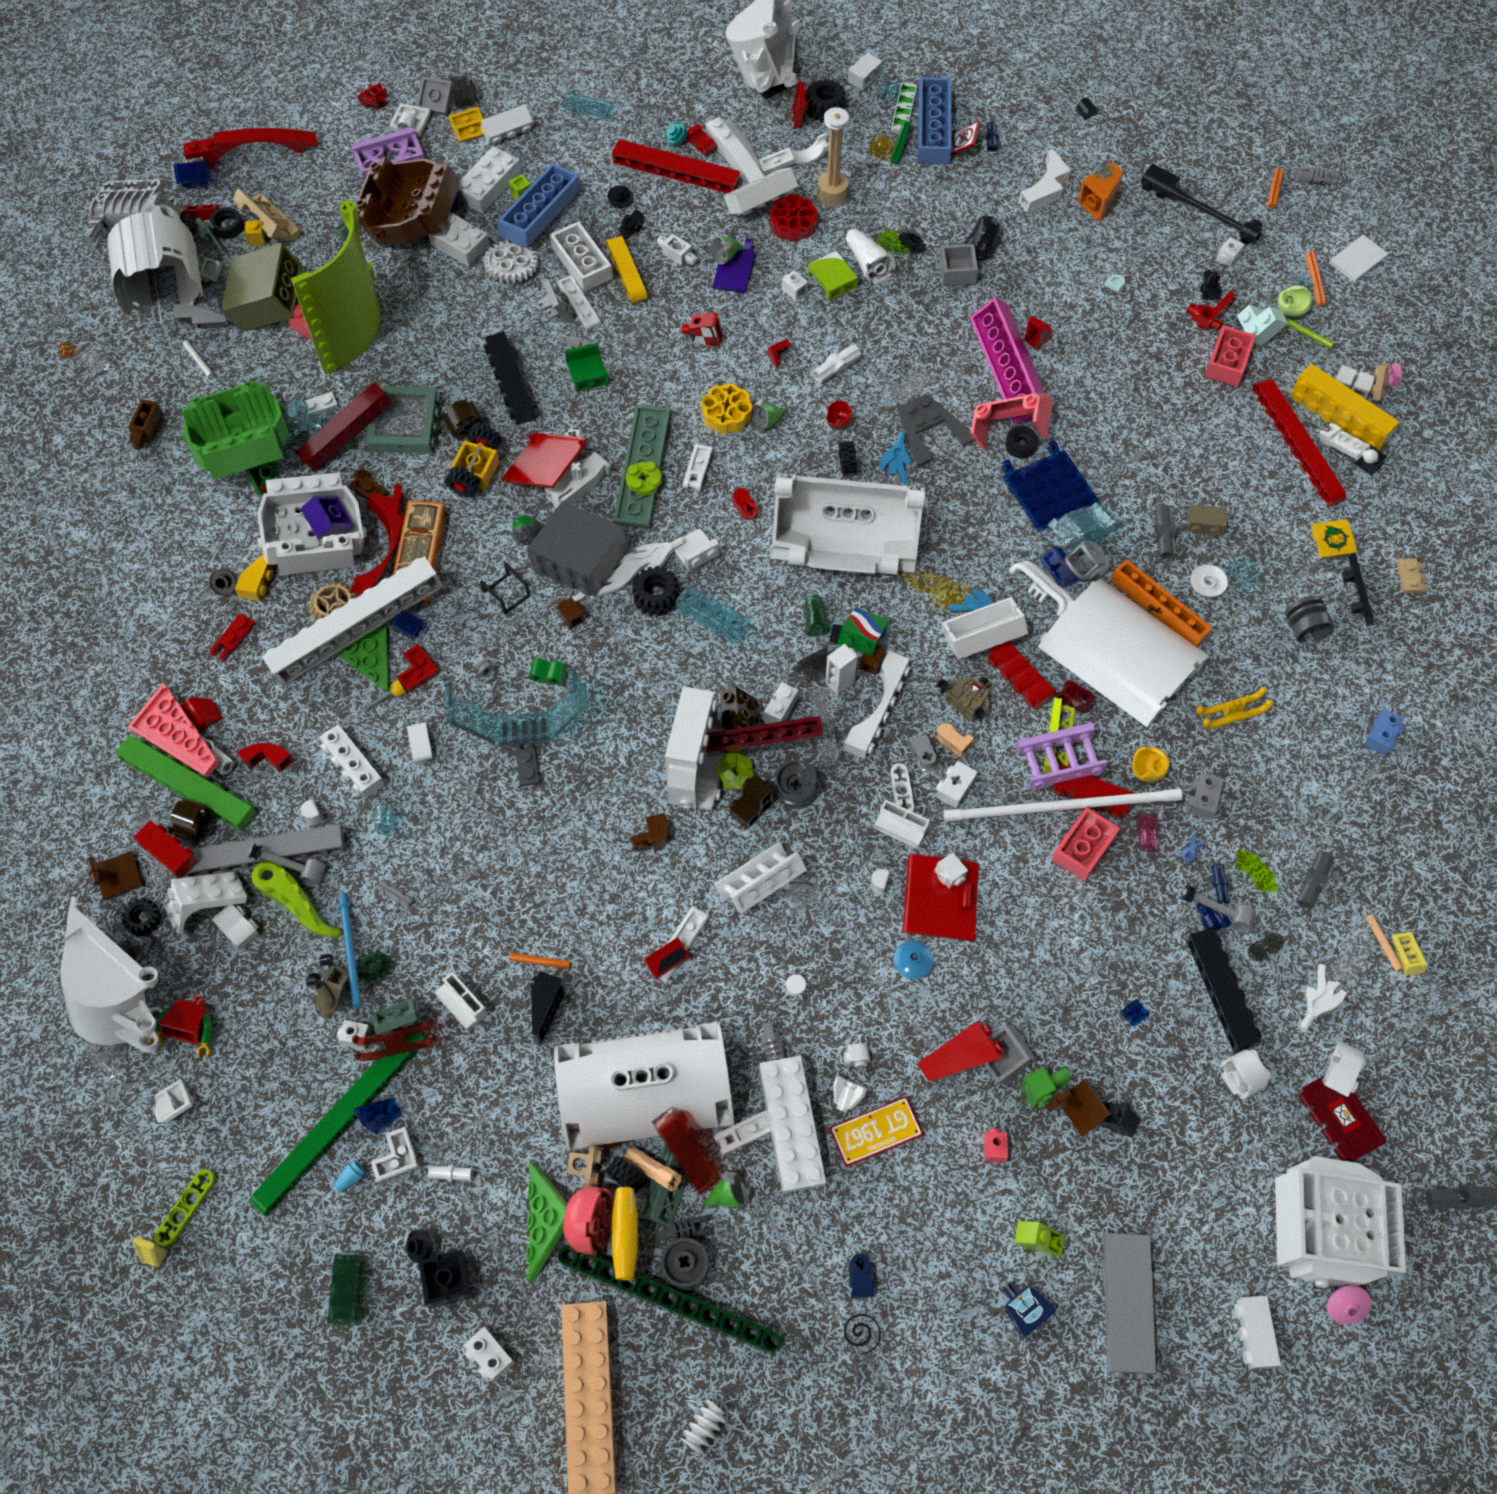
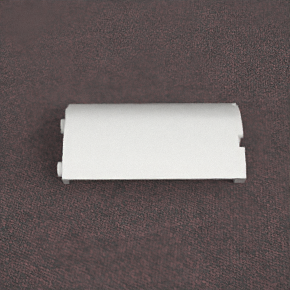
M1102 579L1097 582L1093 581L1075 601L1073 599L1070 600L1065 612L1059 617L1048 632H1044L1040 637L1039 641L1041 643L1038 646L1146 727L1150 726L1167 705L1165 700L1175 695L1185 684L1184 681L1187 677L1190 679L1198 673L1210 657Z

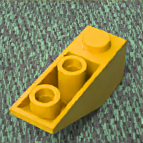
M262 554L240 574L235 587L239 598L260 601L261 597L266 594L267 582L272 579V569L277 564L268 565Z

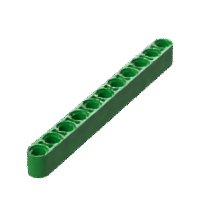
M411 1025L405 1028L252 1194L249 1203L263 1216H268L270 1214L269 1211L286 1197L287 1191L289 1189L292 1190L301 1180L300 1177L304 1173L307 1174L316 1164L315 1161L319 1156L322 1157L329 1150L330 1144L334 1140L337 1141L346 1131L345 1128L361 1115V1110L364 1107L367 1108L375 1099L374 1096L379 1091L382 1092L390 1083L389 1080L393 1075L396 1076L403 1069L404 1063L414 1057L419 1051L418 1048L426 1043L427 1038Z

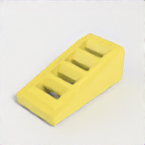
M1412 932L1392 935V940L1405 976L1425 973L1427 963ZM1409 940L1410 942L1408 944L1401 945L1400 941ZM1412 948L1411 951H1406V952H1404V950H1403V949ZM1415 956L1413 959H1408L1407 957Z
M134 1237L133 1244L139 1259L146 1264L160 1267L167 1253L166 1250L153 1242Z

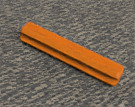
M1278 168L1275 170L1267 204L1270 208H1276L1284 175L1283 169Z

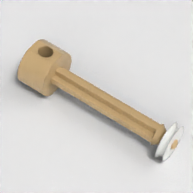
M840 107L830 108L824 114V123L830 128L827 172H824L818 178L817 197L821 203L831 207L840 206L845 203L848 196L849 181L840 172L842 133L843 129L849 124L850 115L845 109Z

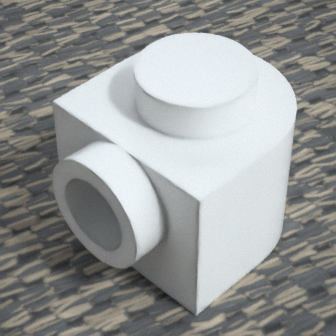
M866 1043L848 1045L846 1052L843 1053L845 1065L849 1064V1066L854 1065L855 1068H863L870 1062Z

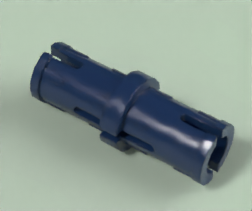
M994 121L986 124L987 133L985 139L987 141V150L991 152L997 151L998 133L996 132L997 124Z
M1219 863V867H1217V864L1211 865L1214 880L1212 885L1216 890L1217 902L1222 904L1224 901V904H1229L1230 899L1227 889L1229 883L1225 878L1224 865Z

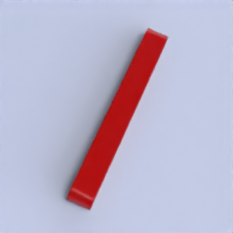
M1270 378L1253 384L1252 390L1257 394V399L1266 408V413L1275 422L1273 424L1282 433V438L1291 447V452L1300 461V466L1309 475V480L1318 489L1317 492L1322 500H1325L1327 503L1326 506L1345 501L1346 492L1273 379Z

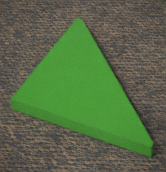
M387 627L376 628L336 653L385 692H389Z
M530 1162L531 1182H528L530 1213H528L527 1230L530 1231L529 1244H527L526 1260L529 1262V1273L526 1275V1280L534 1282L564 1232L563 1220L568 1203L536 1163Z

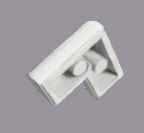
M406 1126L385 1134L391 1154L371 1161L377 1183L419 1168Z

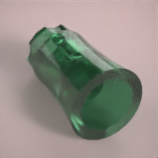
M810 595L805 598L804 605L805 634L809 637L825 636L830 632L831 627L827 620L824 603L821 596Z

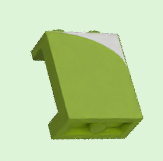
M837 251L808 264V275H813L824 288L825 297L828 301L857 288L858 277Z

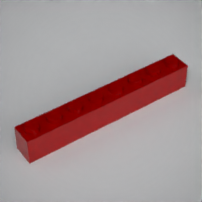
M619 139L612 151L614 164L728 194L736 190L740 183L739 170Z

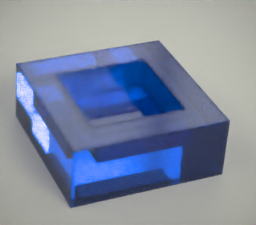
M1137 999L1120 1011L1133 1028L1150 1015Z

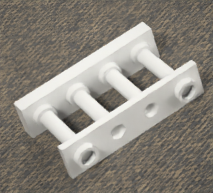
M778 842L716 882L714 886L721 899L725 901L731 897L737 911L742 914L807 869L797 852L787 857L781 843Z

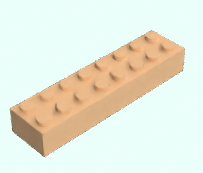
M606 1301L561 1305L568 1494H617L608 1305Z

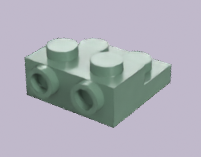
M411 998L372 1013L374 1029L377 1035L390 1034L396 1028L410 1026L416 1020H419Z

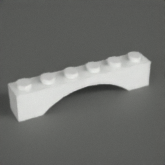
M888 651L880 673L884 686V695L881 703L869 718L851 728L844 744V751L864 759L867 754L872 753L875 746L873 741L875 738H879L882 731L880 726L882 722L886 723L889 717V712L887 711L889 707L893 708L897 699L895 694L896 692L900 693L904 682H902V679L909 675L911 669L909 658Z

